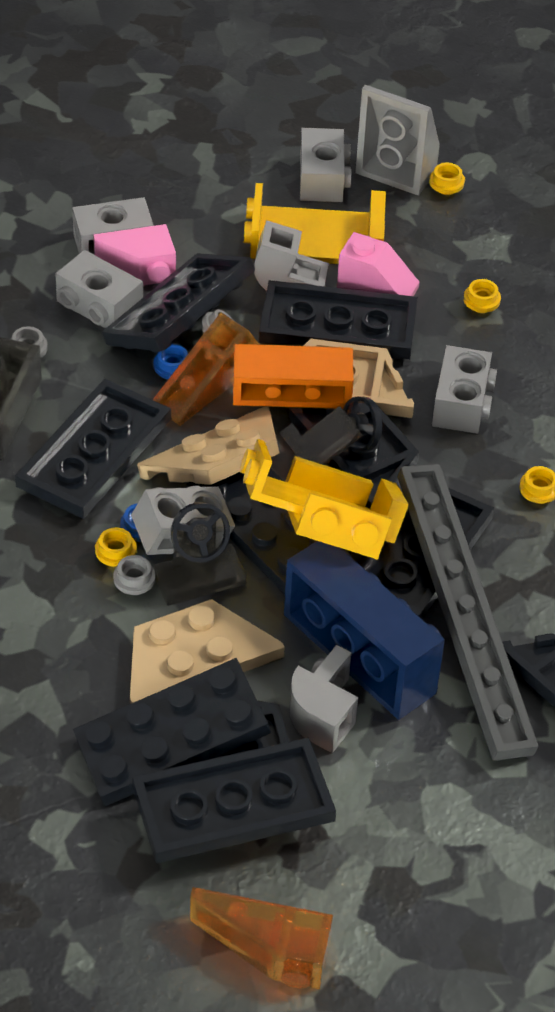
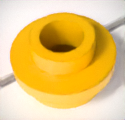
M448 162L440 163L430 174L429 184L435 191L443 195H451L463 189L465 177L458 165Z
M477 279L471 282L465 290L463 300L469 309L478 313H488L499 307L501 294L494 282L487 279Z
M544 466L530 468L520 480V493L524 498L533 503L545 504L555 500V472Z
M114 527L103 531L95 544L97 559L103 564L116 567L123 558L136 555L137 545L134 538L123 528Z

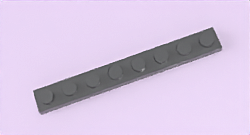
M440 463L401 467L397 478L403 495L409 504L408 510L492 760L534 756L539 746Z

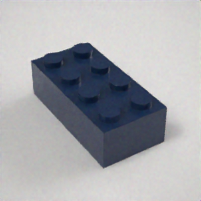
M316 541L287 560L284 616L327 655L336 645L351 652L349 675L392 715L400 720L437 694L445 639L442 638L439 631L433 625L426 624L411 610L406 601L393 595L381 584L375 574L367 572L353 560L350 553L345 549Z

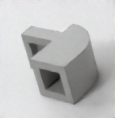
M266 220L260 235L254 262V274L258 283L266 291L269 280L325 286L329 263L298 254L302 231Z
M338 645L333 648L326 658L320 657L314 664L311 672L298 665L292 676L290 718L295 729L304 738L309 737L310 742L331 753L336 750L356 724L358 697L342 689L349 680L351 652Z

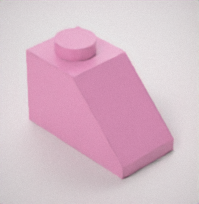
M166 224L94 234V255L142 280L143 286L162 283L176 271V251Z
M353 232L339 254L337 288L414 296L419 288V280L387 242Z

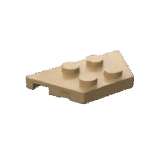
M310 339L304 345L353 348L354 382L352 398L357 396L369 397L386 415L413 417L414 402L412 398H407L403 390V380L399 372L393 368V360L386 348Z
M264 406L237 419L221 421L215 426V429L204 434L190 435L184 438L181 444L137 463L140 478L150 480L156 474L167 472L169 482H194L195 484L212 485L240 472L245 451L247 449L253 450L257 439L265 441L271 457L279 454L269 407Z
M212 599L134 627L130 704L234 658H237L243 672L284 658L285 646L278 639Z

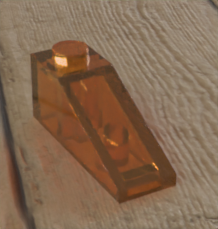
M220 312L153 398L154 401L171 408V420L179 426L234 384L235 344L260 345L249 330Z
M195 887L192 888L190 896L191 922L272 980L284 982L293 988L311 987L320 989L331 942L333 915Z

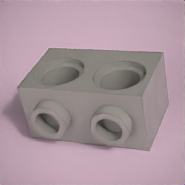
M446 345L435 398L433 427L479 433L481 418L489 419L493 396L486 395V391L494 392L497 369L490 368L492 352Z
M190 486L188 488L169 489L156 487L146 489L131 514L146 554L178 553L171 541L172 522L181 509L196 502L209 503L219 508L229 521L231 534L235 524L219 486ZM209 508L194 509L188 512L180 523L187 524L193 518L205 519L215 511ZM221 518L212 525L213 534L206 543L208 551L216 550L222 541L224 527ZM203 524L196 525L192 531L193 537L196 539L202 537L205 533V527ZM177 529V540L181 549L185 553L199 552L197 544L187 539L185 531Z

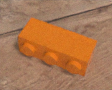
M235 344L233 405L343 409L347 401L352 398L354 382L353 348Z

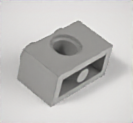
M301 128L300 201L343 202L344 188H350L351 166H345L350 165L351 144H344V129Z
M145 197L72 207L73 234L79 254L86 250L94 255V234L154 226Z
M83 250L55 273L57 302L104 328L111 325L143 298L142 280L86 250Z

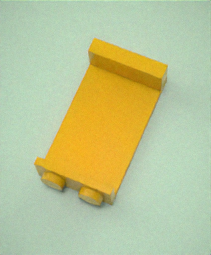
M256 183L254 198L247 197L246 219H252V221H245L244 243L251 244V259L256 257L260 235L266 220L302 231L298 254L329 264H339V254L353 232L384 241L386 191L371 190L370 212L262 206L263 183Z
M257 439L253 450L247 449L245 451L240 466V473L244 474L243 483L246 484L250 499L302 514L309 492L316 493L391 517L392 522L385 541L395 543L409 506L397 483L381 478L370 508L269 477L268 473L272 459L263 440Z
M297 456L293 458L285 481L364 507L373 487V483L369 479ZM309 492L302 514L288 511L297 535L377 560L392 522L391 517Z

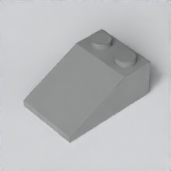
M364 85L361 94L355 173L419 196L429 183L430 174L438 163L440 144L432 109L429 106Z

